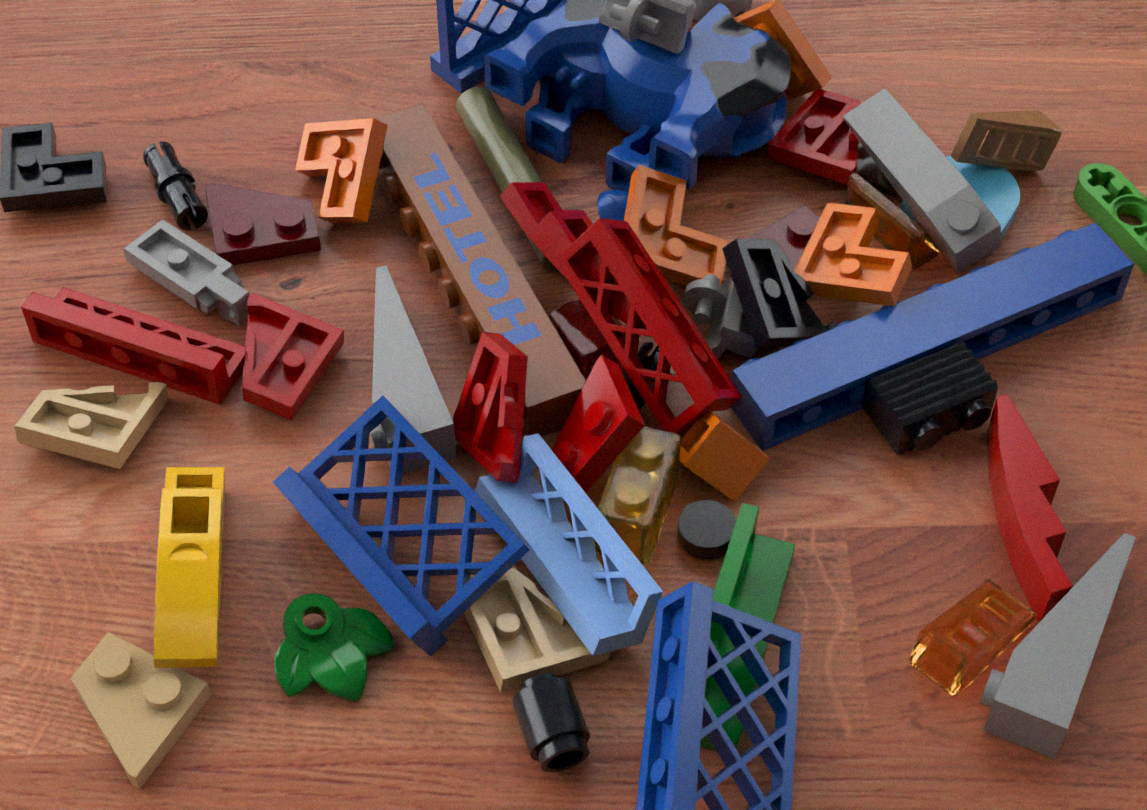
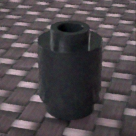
M552 673L538 674L524 681L520 686L521 691L514 696L512 705L531 758L539 761L542 770L545 772L563 771L584 761L590 753L587 746L590 733L571 682L566 678L555 677Z

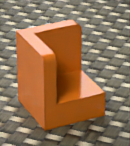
M710 410L683 431L669 448L685 467L733 501L742 495L770 459L751 439Z

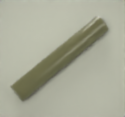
M473 87L463 92L456 102V111L501 192L511 182H542L491 92L485 87ZM526 235L544 269L549 272H559Z

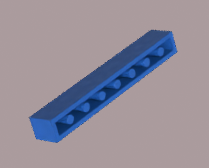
M1096 223L1075 231H1065L1055 239L1034 248L1021 249L1013 256L989 266H979L969 274L945 284H935L923 293L897 302L895 307L885 305L879 311L854 321H844L834 329L810 339L797 340L787 348L761 359L753 358L746 361L740 367L732 370L731 381L742 398L731 408L759 448L764 451L863 409L862 402L866 382L871 377L961 341L965 342L967 349H971L973 357H977L979 360L1121 300L1134 263Z

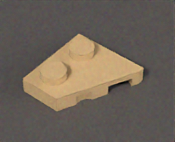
M161 382L148 383V393L115 395L114 385L90 387L79 391L70 388L42 390L14 426L17 442L121 469L168 402L167 384Z
M514 567L510 568L464 612L500 693L519 688L524 681L538 674L552 673L556 677L609 660L610 652L592 656L550 597L541 594L537 590L535 583Z
M108 632L70 679L87 711L94 718L108 746L112 748L123 766L129 781L133 786L141 789L210 698L211 693L208 683L179 668H154V655Z

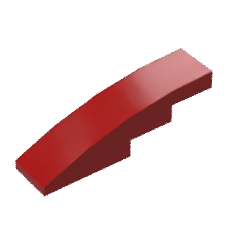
M511 182L499 197L529 239L565 277L555 258L593 225L584 210H562L545 182ZM593 246L576 263L587 280L599 282L602 258ZM613 277V283H612V284H617V285H619V284L617 283V281L615 280V278ZM593 288L594 291H595L596 294H597V293H598V288ZM612 290L609 313L628 325L631 303L624 292ZM642 322L641 328L647 329L644 323Z
M1003 394L996 398L987 430L989 480L998 526L1014 574L1039 623L1073 587L1057 560L1066 535V530L1051 507L1060 479L1009 395Z

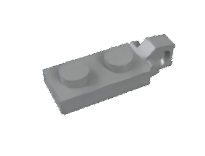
M165 220L158 222L123 249L126 261L196 309L200 308L205 313H210L213 309H216L223 318L236 325H240L248 318L247 303L249 292L242 288V280L234 273L233 265Z

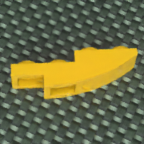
M166 467L165 488H162L158 535L154 668L217 667L222 583L221 555L225 467Z

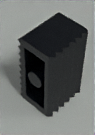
M961 341L867 379L862 408L898 455H902L906 450L911 451L913 448L926 450L939 442L943 435L948 436L952 431L958 432L961 428L971 431L980 427L991 415L998 385L996 380H992L990 372L985 371L984 365L979 364L978 358L973 357L971 349H967L965 342Z

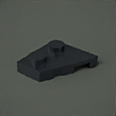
M735 239L722 248L755 347L789 346L797 340L810 339L837 326L834 321L824 326L806 300L811 298L814 293L804 279L792 269L789 259L774 239Z

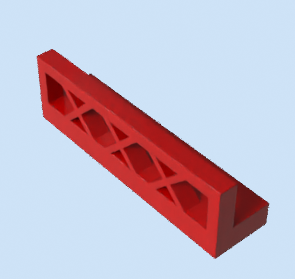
M599 218L555 258L556 263L668 438H675L709 410L726 411L742 398L627 221ZM593 246L602 258L599 282L587 280L576 263ZM613 277L615 278V280L617 281V283H618L619 285H617V284H612V283H613ZM593 288H598V293H597V294H596V292L594 291ZM612 290L624 292L631 303L628 326L615 324L609 314ZM642 322L644 323L647 329L641 328ZM621 332L627 333L626 339L624 338ZM640 335L653 337L660 348L657 371L643 368L637 358ZM670 367L673 368L676 374L670 373ZM650 377L656 378L655 385L650 379ZM669 381L682 383L694 401L692 405L676 418L666 404Z
M65 287L60 290L54 299L32 292L21 306L33 342L151 382L165 383L168 388L219 405L222 404L242 374L243 366L245 365V346ZM225 359L230 360L227 365L225 364Z

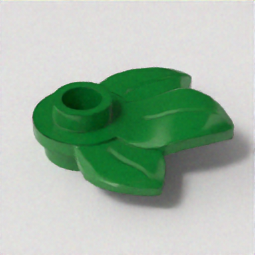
M317 593L305 594L293 600L285 611L283 631L286 638L275 653L274 674L288 697L301 693L315 681L330 694L350 702H357L362 695L366 682V657L380 656L392 651L394 648L393 638L386 625L368 610L362 608H340L328 596ZM315 613L323 617L325 625L320 629H310L304 625L303 618L308 614Z

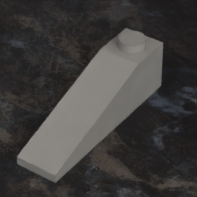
M886 88L843 115L846 124L957 274L1001 246V224L970 183Z
M386 265L376 268L372 405L383 395L445 461L457 458L453 420ZM388 417L370 432L369 443L371 449L393 448L395 424ZM408 438L406 439V447H416ZM428 459L404 460L403 474L428 467L430 461ZM391 460L387 461L389 469L391 468Z
M1124 533L1018 644L1011 654L1004 673L992 669L980 700V704L991 708L983 731L1050 758H1056L1073 717L1131 553L1135 536Z

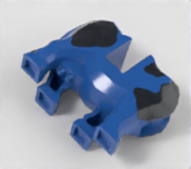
M563 0L549 16L531 21L517 39L510 41L503 50H494L484 56L485 87L518 105L524 106L531 100L533 89L539 81V102L525 112L526 143L537 152L559 163L563 162L570 155L571 127L575 120L589 108L602 109L606 117L618 128L632 133V135L623 139L622 145L613 147L606 154V184L612 190L629 192L631 175L638 165H642L687 180L686 189L690 191L697 181L698 159L738 158L756 152L768 145L770 140L784 126L786 119L787 102L784 93L788 89L791 77V58L787 48L766 32L740 24L727 6L719 2L687 33L684 50L677 54L639 38L631 42L622 38L619 30L599 23L600 14L606 0Z

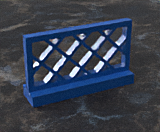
M436 0L440 50L430 55L431 70L462 94L485 80L484 56L494 50H503L510 41L517 39L531 21L549 16L563 0H488L476 21L471 20V17L481 0H464L457 14L454 13L453 0ZM502 5L508 7L504 13L496 17ZM466 27L471 28L468 34L460 38Z
M383 395L299 473L289 466L273 481L276 487L408 638L429 656H432L448 641L442 632L530 551L519 537ZM388 417L395 424L393 448L368 449L370 432ZM408 438L416 447H406V439ZM428 459L430 461L427 485L401 486L404 460ZM391 460L388 486L363 487L366 461ZM353 462L350 488H327L320 480L337 463ZM441 474L450 484H440ZM463 496L465 498L463 523L436 524L439 497ZM426 497L423 524L397 525L400 498ZM387 499L384 525L361 526L359 524L361 500ZM339 500H348L347 509ZM476 511L486 522H475ZM499 534L508 544L490 562L471 563L474 535ZM462 535L459 563L432 564L434 536ZM422 536L419 564L396 565L393 562L395 537ZM373 538H382L381 547ZM458 575L456 594L437 611L428 601L430 576ZM407 576H417V585L415 586Z
M692 581L657 600L636 810H695V803L700 798H703L709 810H730L716 787L730 775L749 804V807L745 810H791L802 634L713 600V588ZM711 621L722 625L735 647L722 657L710 639ZM760 640L780 647L779 669L774 675L770 673L754 646ZM739 655L758 685L746 695L743 694L726 664ZM711 675L730 704V707L717 716L705 699L706 678ZM762 694L776 714L775 729L769 734L750 705L752 701ZM735 714L754 744L741 755H739L721 725ZM706 735L725 764V767L712 777H710L699 759L701 739ZM758 754H760L772 774L771 789L764 795L745 765Z

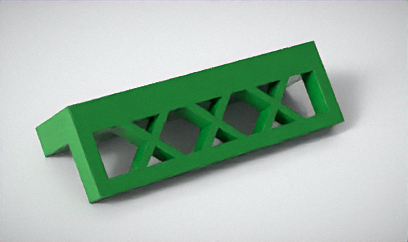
M742 503L713 593V600L774 623L793 560L795 544L756 534L759 507ZM711 621L710 639L722 657L735 647L722 625ZM760 640L754 646L764 660L768 642ZM740 655L726 664L744 695L756 688L757 683ZM711 675L706 678L705 699L717 716L730 707V704L713 676ZM735 714L721 725L738 751L744 727ZM707 735L701 739L700 747L716 751Z

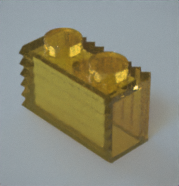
M643 427L615 459L598 510L642 565L652 562L655 544H658V535L661 534V526L664 525V517L667 516V508L670 506V499L672 498L673 490H675L676 481H678L681 439L677 434L649 427ZM595 541V549L599 554L602 555L601 547Z

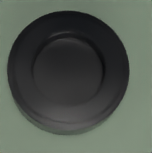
M699 500L687 505L682 510L678 519L677 537L681 547L690 555L701 559H714L726 554L736 523L735 516L728 507L713 500Z

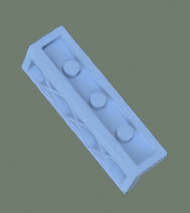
M539 433L524 436L521 448L520 475L517 483L497 481L492 475L479 477L475 492L530 549L521 558L592 656L642 643L657 608V600L663 594L662 589ZM536 464L540 469L543 488L533 476ZM564 501L570 508L573 527L567 520ZM594 539L601 547L604 567L597 559ZM625 579L638 595L634 606L628 599Z

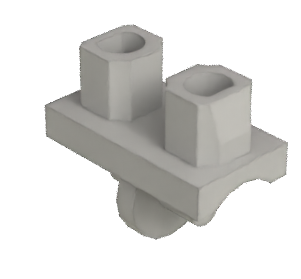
M606 0L600 14L599 23L619 30L621 37L631 42L639 38L677 54L684 50L688 29L691 27L696 5L692 0Z
M708 274L704 279L692 281L686 286L683 297L684 306L689 312L694 314L696 322L707 324L710 321L706 342L716 358L719 359L726 349L751 358L759 347H755L747 320L742 316L744 311L732 278L723 280L721 285L717 276Z

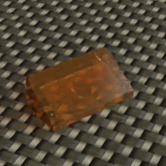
M856 172L850 175L845 205L877 209L880 223L873 236L888 250L909 252L913 270L938 256L940 250L925 229Z

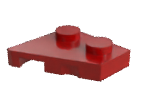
M603 355L598 358L552 448L554 454L585 493L645 426L619 364Z

